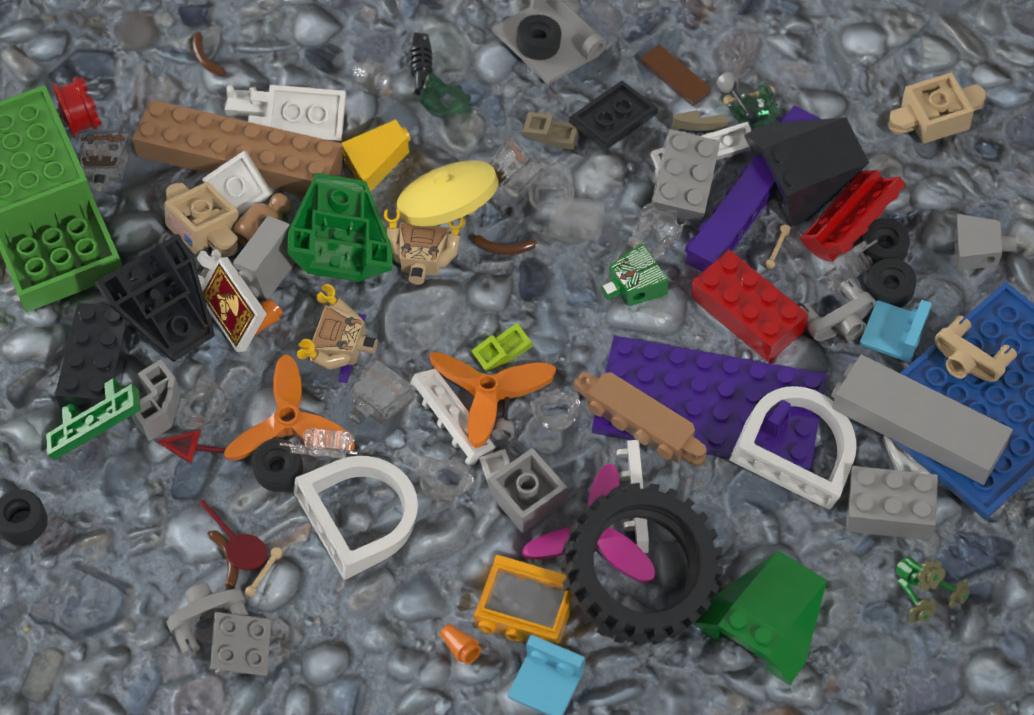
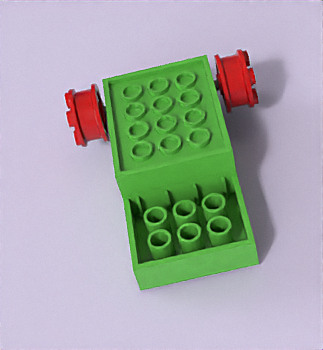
M73 77V82L58 87L57 84L52 85L58 101L57 109L45 85L0 101V252L26 313L96 286L95 282L123 267L94 201L86 176L60 118H63L64 122L67 123L73 138L78 137V132L89 128L95 131L98 129V126L102 125L95 111L97 108L92 96L88 94V88L83 77Z

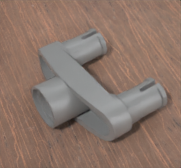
M853 278L847 279V282H842L839 287L840 291L846 295L850 302L825 317H820L809 303L803 304L804 308L800 306L808 313L806 326L808 327V333L816 341L827 340L840 334L848 341H853L865 331L866 324L862 320L871 313L876 301L868 292H864Z
M202 583L191 587L185 592L188 605L171 615L166 623L170 633L175 635L182 655L187 656L190 655L187 643L190 644L193 653L200 649L191 630L192 625L215 616V612L222 613L228 611L229 614L249 616L245 608L246 600L241 590L232 589L213 594L209 584Z

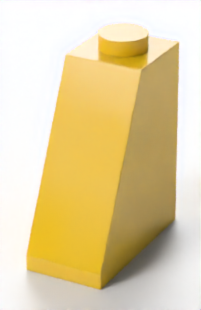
M393 120L343 142L344 160L356 180L366 181L371 192L409 153L408 142L411 141L410 135L405 127L401 128L398 121Z

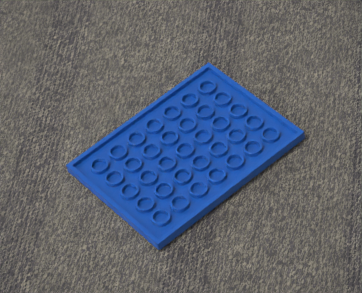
M1007 282L1003 283L960 322L961 324L965 319H968L971 323V328L964 333L962 338L989 356L993 357L1003 345L1010 346L1005 353H1008L1011 348L1016 351L1017 357L1005 368V373L997 381L989 382L970 373L962 379L954 377L946 368L948 358L937 348L935 343L900 373L1013 429L1007 446L985 484L983 485L891 439L930 474L938 475V480L984 520L992 516L1034 477V304Z

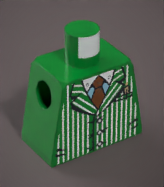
M643 243L610 265V282L601 286V291L607 300L620 295L627 306H633L668 294V278Z

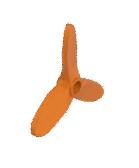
M438 352L430 353V363L437 371L466 389L475 397L468 417V440L474 448L483 446L489 439L495 426L497 402L505 397L516 398L535 392L550 384L556 376V367L548 363L519 365L507 368L495 375L478 372L466 363L449 355Z
M285 354L281 356L276 364L273 379L274 396L278 409L271 417L233 440L225 449L224 457L228 461L243 459L254 454L255 450L262 443L271 439H280L286 435H294L312 447L337 454L349 453L354 450L355 446L352 436L336 423L319 415L300 411L302 382L299 369L295 360L290 355ZM287 418H294L289 422L284 421Z

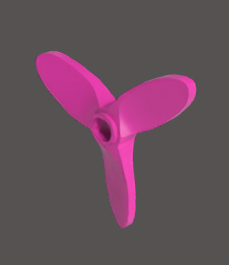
M613 464L605 465L596 475L591 487L588 507L600 495L604 494L606 496L613 488L619 486V474ZM572 527L556 530L530 541L523 548V557L532 560H542L565 555L562 550L564 543L569 538L568 533ZM610 527L606 529L596 545V549L605 560L619 572L641 583L652 582L655 577V570L647 555L628 537Z

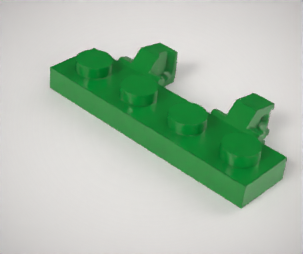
M111 379L104 383L106 399L83 413L71 403L63 407V424L46 434L48 456L56 460L141 411L139 389L132 384L124 388L115 379Z

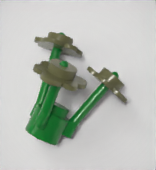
M905 557L896 567V574L901 577L898 584L905 589L916 606L909 611L910 616L908 620L910 623L928 621L938 610L936 600L928 601L924 599L920 601L910 585H919V588L923 591H927L929 588L936 589L938 585L952 592L949 598V608L951 609L956 604H963L970 594L969 580L967 578L959 581L956 587L942 580L945 577V569L942 568V562L939 560L934 562L927 560L923 565H920L912 557Z

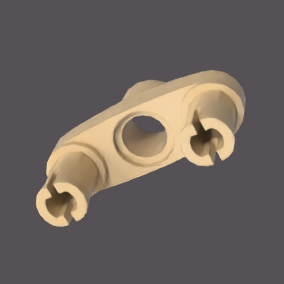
M960 315L947 328H943L935 336L937 348L948 358L946 361L947 370L951 375L959 379L965 378L970 373L983 380L995 382L1005 373V368L1012 360L1017 357V353L1013 348L1008 353H1005L1010 347L1008 345H1003L991 357L963 339L962 336L971 328V323L968 319H965L960 324L964 319Z

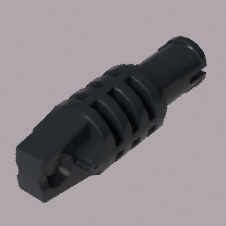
M414 33L410 49L411 74L415 77L414 93L418 96L421 95V90H423V96L430 94L429 77L433 72V63L428 33Z

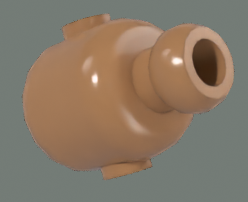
M277 193L272 195L268 205L264 203L252 205L234 225L233 233L238 237V242L245 247L267 216L283 221L282 217L290 214L293 205L285 195Z

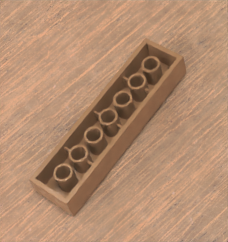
M152 99L132 138L137 157L208 174L241 152L247 151L269 188L302 196L306 195L315 173L339 176L345 162L342 143Z

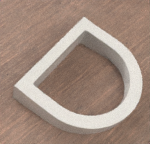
M784 387L768 393L758 402L742 429L729 461L830 510L840 498L854 462L856 437L848 417L832 409L833 400L809 388ZM782 399L790 403L791 406L813 411L832 430L837 445V458L829 480L755 445L754 441L764 417L775 410Z
M370 456L342 458L298 476L295 479L294 494L343 580L392 556L405 544L411 535L418 509L415 489L409 478L399 468L385 460ZM370 477L381 480L392 487L398 494L403 507L402 520L387 536L351 551L317 493L349 478Z

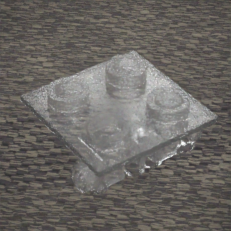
M874 240L870 244L863 241L822 270L825 274L817 280L820 281L825 278L827 281L825 285L831 292L833 290H840L839 287L842 282H847L849 278L856 279L860 274L870 269L873 261L868 255L865 256L863 251L878 241Z
M309 428L303 432L304 445L280 443L279 445L291 447L290 453L318 457L329 456L346 459V454L357 455L358 453L350 451V446L354 442V436L349 431Z

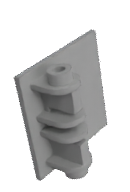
M215 612L210 669L215 670L217 675H227V672L267 676L271 619Z

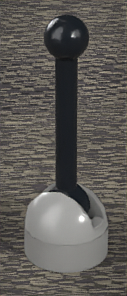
M733 72L722 74L717 80L718 87L724 93L733 94L746 113L745 118L752 121L755 118V113L748 109L738 94L739 82Z
M510 397L504 398L502 418L495 421V426L492 430L493 438L499 441H510L514 437V424L508 419Z

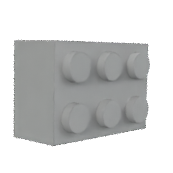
M669 129L664 143L649 211L700 223L706 210L720 141Z
M852 466L848 487L846 531L931 540L936 526L938 475Z

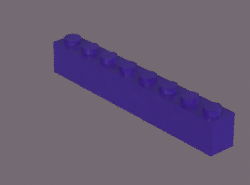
M794 105L789 113L785 112L782 115L779 123L821 120V118ZM753 155L751 164L743 167L737 183H732L729 186L725 199L722 202H717L711 218L703 221L696 238H691L685 247V252H687L686 264L704 272L728 250L733 251L778 190V186L762 156L755 158Z

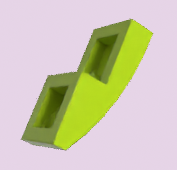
M516 323L497 338L491 335L471 351L485 371L488 372L515 359L534 345L520 325Z

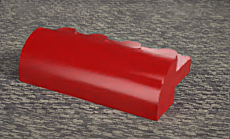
M878 170L860 171L799 239L815 256L822 260L833 262L839 254H845L852 249L853 243L859 236L868 231V226L883 214L884 208L899 196V192L906 184L901 177L883 178Z

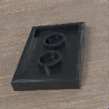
M621 80L572 114L569 118V123L606 151L657 115L658 107Z

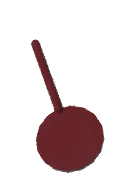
M203 499L199 500V504L231 538L225 548L226 558L229 563L241 570L260 568L267 558V547L263 541L250 534L235 535Z

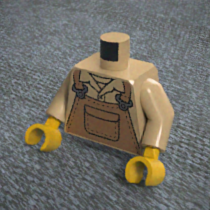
M396 208L397 217L390 220L388 218V209H386L384 217L389 222L387 236L392 245V257L395 262L401 263L402 272L410 273L409 281L416 285L423 284L425 275H438L441 267H446L457 256L461 237L459 230L466 224L464 217L460 218L458 226H454L453 221L448 222V225L452 228L451 232L449 227L414 226L401 222L400 227H398L397 222L401 216L399 210Z
M323 285L321 288L327 293L328 297L319 292L317 300L320 303L329 302L330 304L324 308L313 340L303 339L298 344L304 348L297 352L298 358L304 360L310 357L312 362L332 370L356 364L360 351L374 354L378 339L366 336L365 322L342 299L334 297L335 289L332 285Z

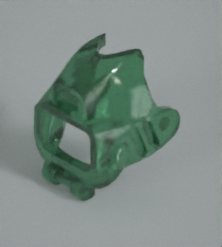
M431 73L425 79V86L420 94L419 101L434 117L443 118L446 115L455 117L469 109L471 96L466 94L460 85L454 87L445 84L437 75ZM446 93H451L456 98L450 103L449 109L439 100Z
M767 82L763 85L759 84L758 97L754 98L746 92L742 95V100L748 109L755 113V118L752 121L745 118L746 113L740 104L735 106L733 102L728 103L734 118L740 124L748 122L751 131L767 124H772V121L776 119L780 111L779 104L776 103L774 93ZM766 118L764 121H762V122H760V123H758V124H755V123H757L758 121H760V120Z

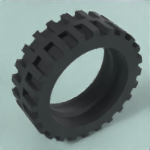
M631 483L624 490H622L621 486L615 487L608 495L604 496L602 494L585 509L569 531V538L564 543L562 550L565 553V558L561 562V572H566V579L562 582L564 591H571L573 598L569 602L572 608L575 609L579 606L584 612L581 620L586 625L590 621L594 622L599 626L596 633L601 636L608 632L615 635L614 642L623 644L626 640H633V646H643L649 641H652L653 645L662 643L669 637L672 639L678 636L697 621L710 607L711 599L717 595L720 586L716 583L723 575V567L718 566L717 562L723 556L722 547L715 548L713 543L718 537L715 528L708 530L704 522L708 517L704 511L698 515L691 508L695 502L689 498L684 502L676 498L678 491L670 488L666 493L659 491V484L653 483L646 489H641L640 483ZM627 518L647 519L661 525L677 539L685 553L689 573L684 590L672 604L653 612H639L618 603L602 587L594 568V552L601 535L614 523Z

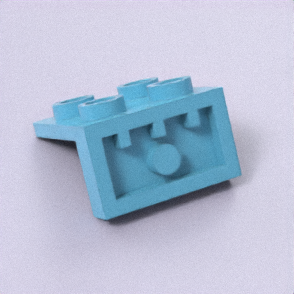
M921 300L918 309L913 308L912 311H908L882 301H876L860 340V345L911 363L926 326L932 303Z
M531 634L526 644L527 656L508 692V698L545 715H563L584 674L585 657Z

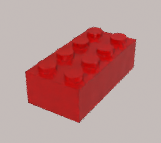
M731 250L724 253L692 281L691 299L768 363L806 331L808 313Z

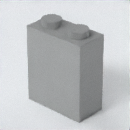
M267 216L233 262L238 275L242 277L256 299L258 298L263 301L272 296L296 263L287 254L290 224L271 216Z

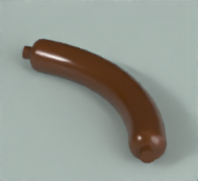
M201 32L194 34L193 51L198 62L207 71L217 76L226 75L227 71H225L224 67L213 63L205 55Z
M473 235L472 237L474 244L478 247L502 255L524 253L534 249L535 244H537V241L532 239L518 244L507 245L491 242L481 235Z
M209 530V539L220 547L226 557L225 548L228 539L217 530ZM226 558L228 571L224 585L226 590H230L236 586L239 569L230 564Z

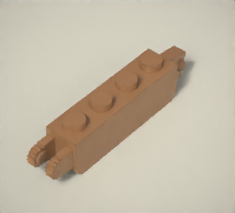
M583 371L574 381V388L587 399V407H589L593 414L605 417L618 430H625L632 434L636 440H639V443L654 448L664 459H671L677 464L682 459L695 467L702 466L706 461V447L698 439L694 438L695 430L693 423L611 372L603 373L598 378Z

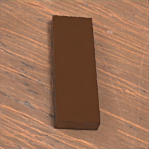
M660 44L641 57V63L692 107L711 93L709 85Z

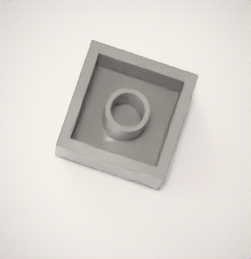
M533 448L488 478L490 496L522 533L528 531L568 502L567 486Z

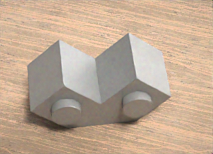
M161 359L138 373L147 396L140 399L141 411L132 415V418L148 442L172 428L180 398V390L176 378Z

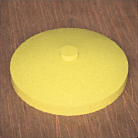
M472 160L451 163L429 171L410 183L399 195L397 209L402 220L410 225L434 226L464 217L484 205L496 192L499 181L494 168L486 162Z

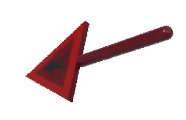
M201 430L156 441L190 464H192L196 450L224 454L226 449L197 445Z

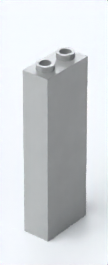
M863 355L859 356L856 363L850 362L844 374L846 379L843 383L838 382L831 395L835 398L832 407L835 411L983 485L1007 446L1013 429Z

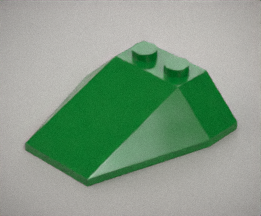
M315 173L288 231L287 254L307 274L360 282L391 271L392 245L366 181Z
M778 550L718 592L711 599V605L693 625L717 639L720 633H723L766 660L765 670L791 686L806 664L827 580Z

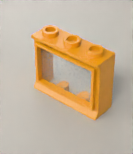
M495 555L477 609L473 614L475 627H478L480 631L487 634L495 632L505 635L507 639L514 642H528L532 634L559 646L572 608L569 601L573 598L570 590L564 591L562 582L566 579V575Z

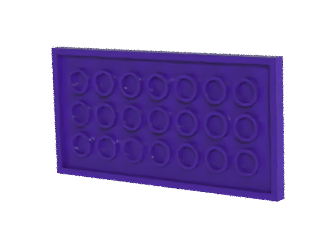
M615 335L605 373L611 372L693 423L695 430L694 438L705 445L707 450L705 455L730 459L749 415L764 396L779 388L793 386L809 388L824 395L828 375ZM791 406L788 421L778 436L774 438L766 432L768 420L775 410L768 413L764 417L755 438V445L810 471L820 416L806 408ZM594 416L592 424L593 434L625 440H636L627 431L618 430L605 417Z

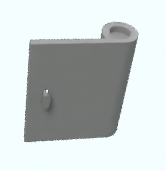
M531 0L529 8L492 27V31L548 85L597 58L604 51L607 44L606 40L563 0ZM536 14L546 15L553 18L560 25L562 32L560 48L553 57L546 60H533L519 52L516 45L517 27L527 16ZM541 35L532 36L534 39L538 40L545 39V37Z

